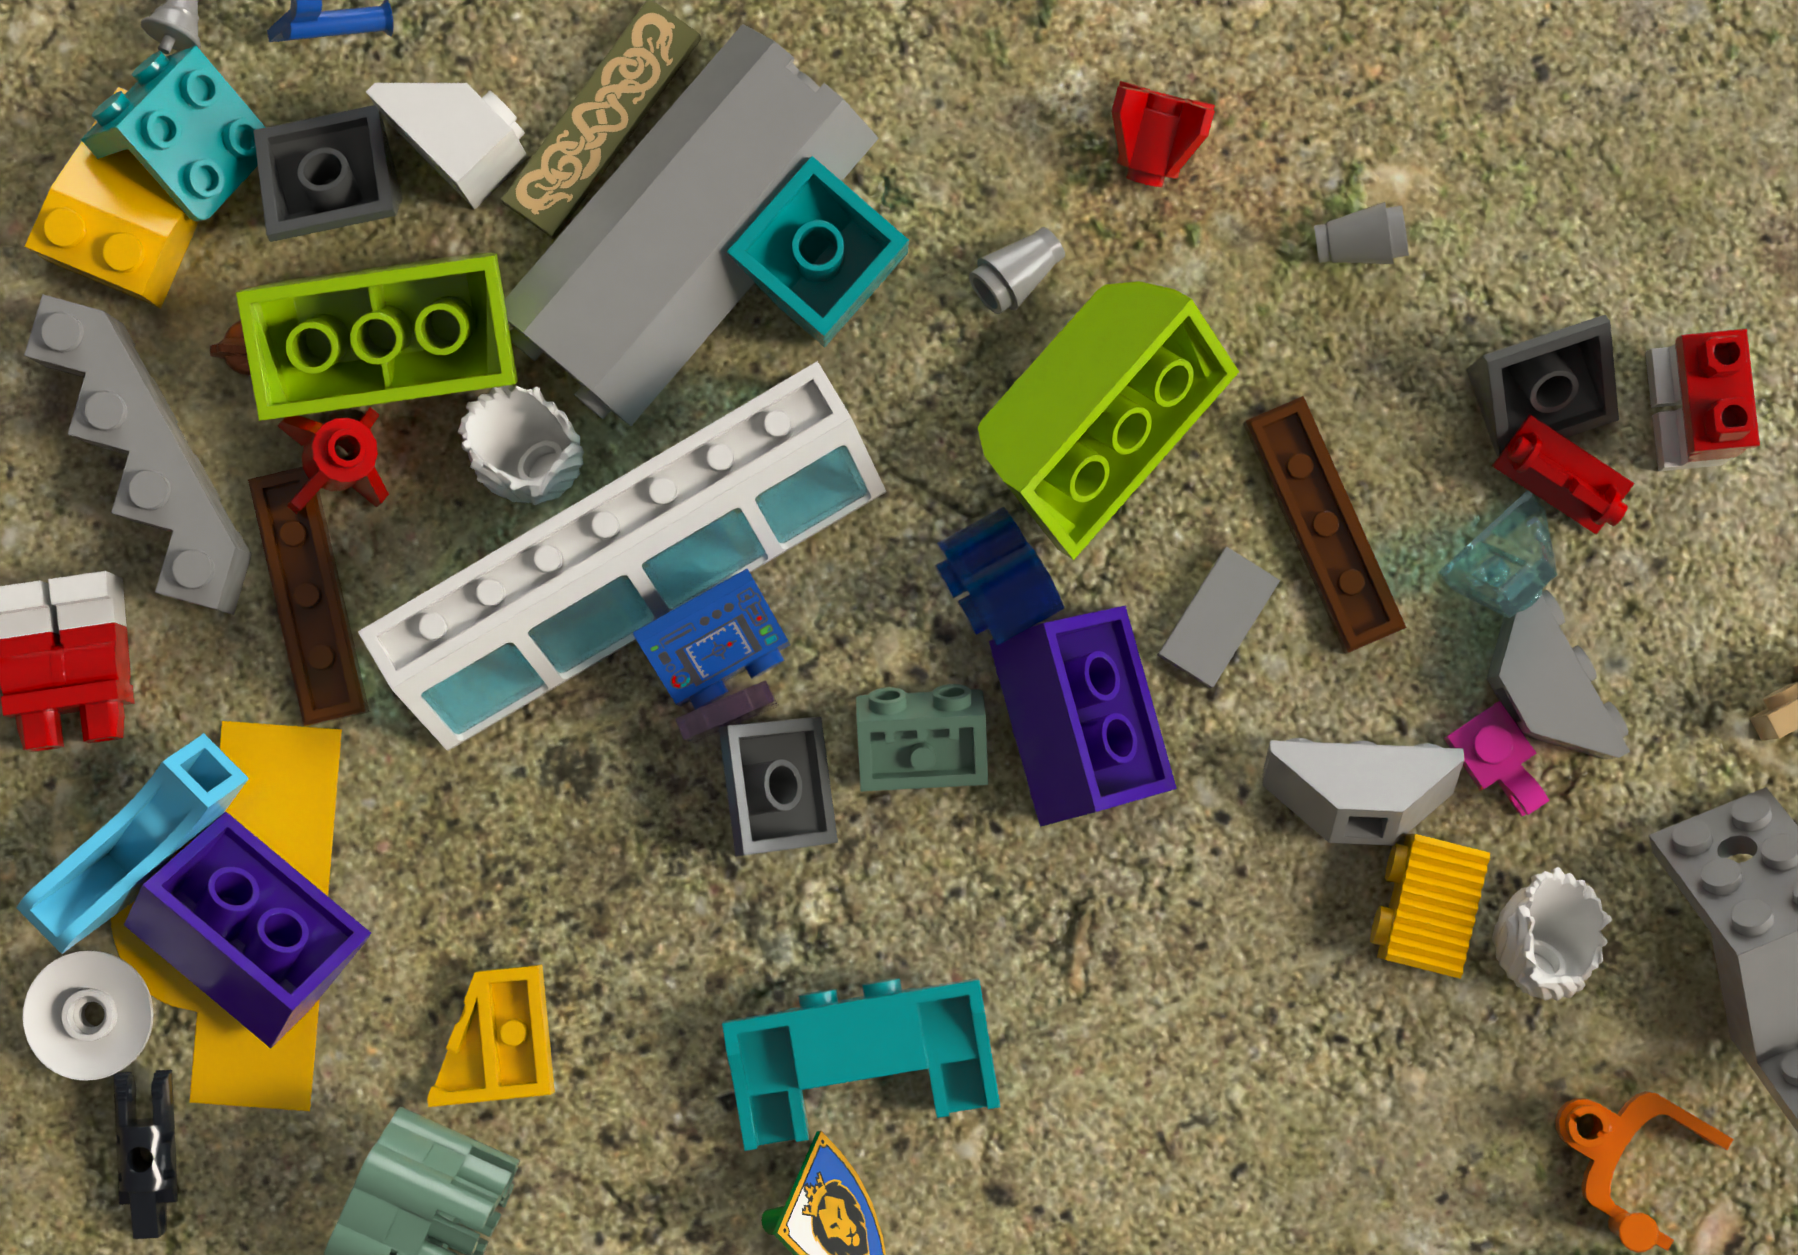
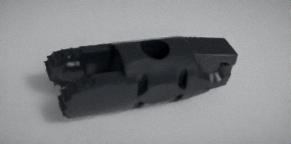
M156 1070V1073H154L151 1084L153 1118L137 1119L134 1075H132V1072H118L113 1075L119 1205H130L133 1239L159 1238L167 1231V1203L178 1201L172 1070ZM140 1147H145L152 1153L153 1163L143 1159Z

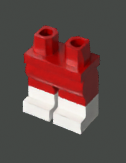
M1747 329L1685 334L1679 336L1675 340V344L1670 347L1653 348L1645 352L1651 408L1682 405L1681 408L1675 411L1658 412L1652 415L1658 472L1721 466L1744 453L1746 449L1760 446Z
M100 571L48 579L49 584L39 580L0 586V687L3 694L1 696L3 716L16 719L17 731L23 750L39 752L64 747L60 715L80 712L83 742L100 743L123 739L125 719L123 705L135 704L133 685L130 684V658L123 579L110 572Z

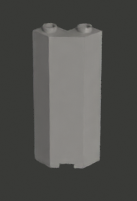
M744 24L739 27L504 299L508 323L513 327L510 331L511 342L534 362L543 353L563 368L582 385L574 395L601 419H604L612 411L624 422L632 426L755 283L727 254V251L811 156L816 158L842 181L879 139L840 95L825 83L819 87L809 76L801 72L793 64L794 57L774 40Z

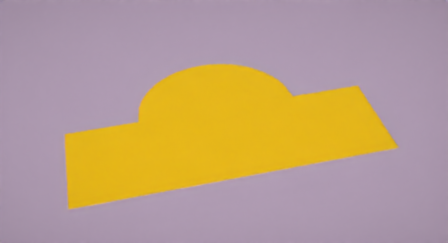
M222 721L220 750L249 778L225 812L230 814L328 896L342 729ZM188 842V843L185 844L183 847H181L180 849H178L172 858H174V857H175L181 850H183L190 842ZM134 902L111 918L114 943L120 958L129 963L141 975L149 989L150 995L172 1007L197 1012L189 1103L310 1111L320 999L272 1048H269L124 926Z

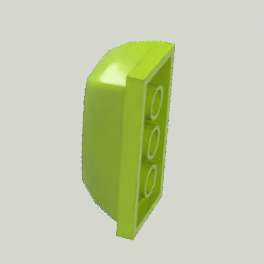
M471 253L289 279L236 292L259 421L514 385L518 382L498 258L495 253Z
M1140 281L1105 284L1092 295L981 420L978 431L983 454L1054 546L1074 560L1237 376L1239 370L1190 297L1172 288Z

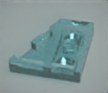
M1526 491L1438 573L1453 591L1509 619L1515 613L1526 610L1540 598L1543 588L1558 575L1545 509L1532 492Z

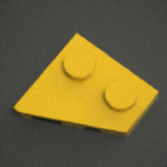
M543 965L474 972L464 999L465 1006L459 1022L454 1025L446 1046L448 1051L435 1085L431 1086L427 1097L428 1107L544 1096L555 1093Z

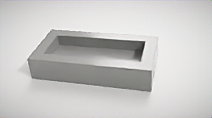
M1226 546L1157 655L1208 688H1213L1281 580Z

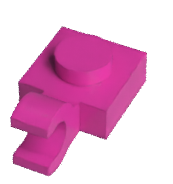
M1500 701L1444 738L1450 748H1462L1464 750L1463 767L1479 790H1484L1497 781L1521 817L1531 814L1550 801L1538 782L1521 765L1537 753Z

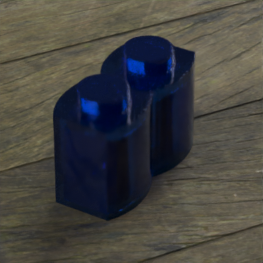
M1005 507L994 511L937 543L944 561L936 564L935 568L953 599L964 594L965 597L957 601L975 635L986 630L994 643L999 645L1065 609L1049 572L1035 550L1026 541Z

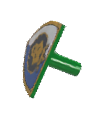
M817 1131L785 1206L764 1211L761 1220L763 1229L767 1234L774 1235L793 1255H886L883 1235L873 1203L859 1175L833 1142L822 1131Z

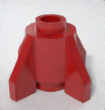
M1120 81L1111 112L1119 151L1117 163L1128 167L1126 178L1154 187H1163L1165 177L1178 178L1180 169L1208 137L1215 113V105L1203 101L1184 99Z
M369 407L358 420L348 417L335 418L322 424L299 415L282 419L277 426L298 444L304 445L301 455L302 466L309 479L287 504L288 508L297 514L321 488L328 491H344L352 487L375 507L383 503L389 493L375 468L378 455L377 442L370 430L380 414ZM337 445L347 452L344 460L338 457L335 452Z

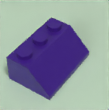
M1126 605L1041 623L989 641L996 673L1001 684L1013 734L1017 742L1030 789V796L1040 827L1177 789Z
M224 812L142 885L124 923L125 927L269 1048H272L311 1010L371 935L369 930L227 812Z

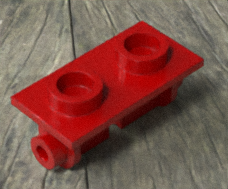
M1531 414L1528 415L1492 465L1495 469L1596 535L1606 522L1614 527L1622 520L1628 509V505L1623 503L1622 500L1635 484Z

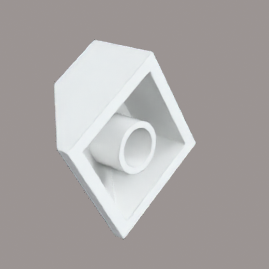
M375 83L366 91L385 120L475 210L529 158L519 141L525 132L515 122L517 117L490 90L482 98L467 83Z

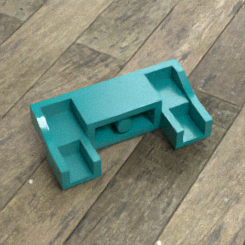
M900 978L862 984L864 996L838 1000L836 989L798 995L800 1007L724 1021L722 1027L736 1097L744 1151L757 1149L759 1145L796 1140V1142L809 1140L810 1134L802 1090L929 1069L937 1118L950 1116L949 1113L982 1107H987L988 1109L1000 1108L979 978L916 989L915 987L902 989Z

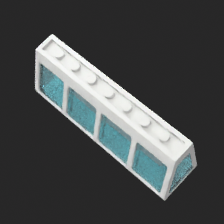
M817 361L358 631L392 691L441 745L449 751L636 640L633 635L634 631L747 568L749 572L756 570L886 493V490L850 414Z

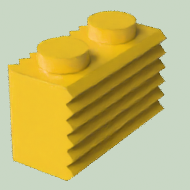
M1406 834L1404 845L1397 843L1393 845L1385 873V880L1394 882L1389 908L1384 906L1378 907L1370 936L1371 943L1380 945L1377 958L1461 979L1469 942L1472 937V929L1475 924V916L1478 911V903L1484 886V878L1487 873V865L1490 861V852L1418 834Z

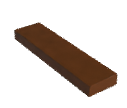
M1304 396L1246 420L1243 425L1345 654L1407 628Z
M302 466L248 479L303 725L310 727L370 711L320 491L297 514L287 507V504L309 480Z

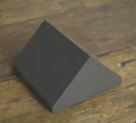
M375 105L254 130L266 235L270 242L397 215L403 197L382 114Z
M1606 315L1485 354L1466 369L1493 448L1498 457L1529 414L1566 438L1619 420L1611 324Z
M821 717L719 727L735 857L838 843Z

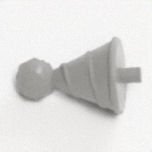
M167 0L163 5L157 7L149 17L141 20L143 30L153 39L160 42L158 50L164 54H170L172 48L179 51L195 45L199 49L201 48L200 38L198 37V0Z

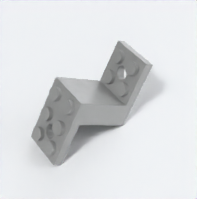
M1765 787L1650 834L1649 838L1652 853L1711 932L1731 1040L1798 1133V826L1768 788ZM1736 854L1753 856L1751 859L1741 863L1728 859V857Z

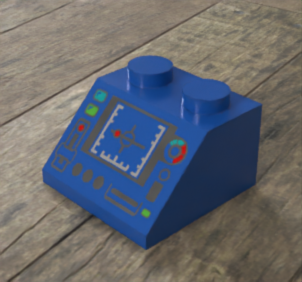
M748 568L633 632L639 646L675 704L681 707L691 702L695 710H699L726 695L729 691L724 682L746 670L750 678L754 679L784 662L785 660L780 651L791 645Z

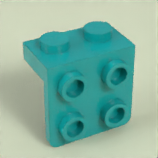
M196 45L169 56H165L161 51H158L144 60L133 71L132 76L137 82L125 95L122 91H119L96 108L92 113V117L97 123L80 140L97 159L129 149L191 220L202 221L210 218L258 166L254 130L266 127Z

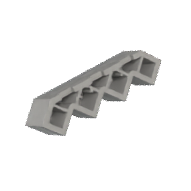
M42 294L24 356L44 367L84 378L68 435L87 444L128 455L111 513L136 523L172 532L155 593L234 615L252 554L221 504V498L199 458L193 453L177 424L179 422L155 379L150 376L135 349L136 345L122 322L105 311Z

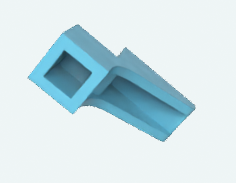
M203 733L162 761L158 769L135 797L108 823L35 885L22 898L16 908L63 954L134 902L142 885L166 865L178 849L201 834L226 811L249 778Z

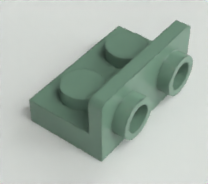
M947 684L935 688L933 692L906 693L899 688L886 687L876 689L870 692L869 695L856 697L861 792L988 785L986 714L982 690H970L967 686L960 684Z

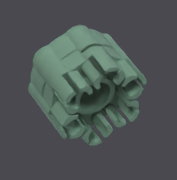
M400 1106L377 1143L369 1152L323 1255H459L448 1250V1247L465 1255H484L489 1241L481 1238L479 1233L488 1237L492 1236L501 1218V1214L496 1212L495 1209L498 1205L503 1208L506 1207L514 1187L512 1182L520 1160Z

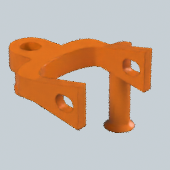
M1644 1091L1636 1094L1624 1104L1618 1114L1592 1100L1574 1098L1564 1103L1558 1110L1555 1123L1560 1139L1569 1147L1590 1159L1581 1185L1584 1199L1587 1203L1610 1216L1608 1220L1610 1231L1620 1237L1622 1244L1627 1249L1634 1252H1646L1652 1249L1654 1245H1657L1668 1251L1674 1239L1660 1232L1654 1219L1644 1213L1631 1214L1616 1205L1611 1198V1181L1624 1149L1635 1133L1648 1120L1659 1114L1668 1116L1718 1148L1728 1150L1734 1139L1657 1093ZM1585 1114H1590L1594 1121V1127L1588 1135L1581 1136L1577 1131L1575 1119Z

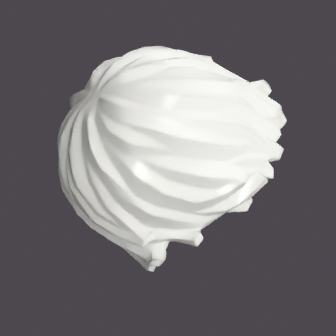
M511 385L499 388L493 387L489 394H481L477 401L467 403L466 409L469 410V413L461 418L458 433L464 439L462 448L468 452L471 462L470 468L475 470L478 482L483 483L494 494L507 498L512 502L533 503V505L559 498L567 489L572 487L574 479L580 475L579 468L583 465L582 456L584 451L582 446H580V435L574 431L572 423L568 421L569 419L565 412L559 410L554 401H545L540 388L534 387L533 389L526 390L516 385L514 387Z
M1557 867L1551 870V873L1544 871L1541 874L1532 876L1531 884L1528 887L1521 888L1511 897L1500 912L1492 935L1496 948V959L1499 961V965L1506 971L1507 978L1514 980L1516 986L1520 987L1523 993H1528L1532 997H1538L1545 1001L1549 999L1558 1001L1562 997L1571 998L1576 992L1583 990L1585 987L1584 980H1587L1591 976L1592 970L1598 968L1599 964L1603 962L1602 947L1608 941L1601 933V930L1612 921L1611 916L1602 910L1600 898L1596 897L1592 887L1586 886L1585 880H1576L1571 873L1564 874Z

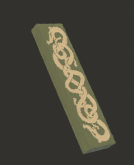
M647 0L501 198L503 204L555 240L701 41L700 33L655 1Z

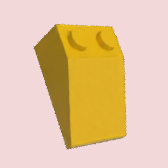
M120 87L115 91V93L122 91L124 95L128 92ZM81 142L50 187L24 247L45 261L161 309L199 221L191 220L129 149L97 159L88 147Z

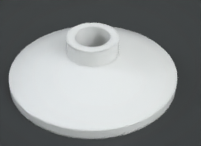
M101 951L70 953L47 965L32 982L23 1007L24 1032L36 1057L53 1072L75 1080L88 1081L106 1078L129 1066L144 1049L153 1025L152 998L141 975L123 959ZM91 1002L99 1003L104 1009V1019L98 1026L91 1025L85 1018V1009Z

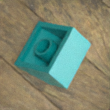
M811 156L730 247L727 254L777 307L823 347H826L908 254L909 239L816 158Z

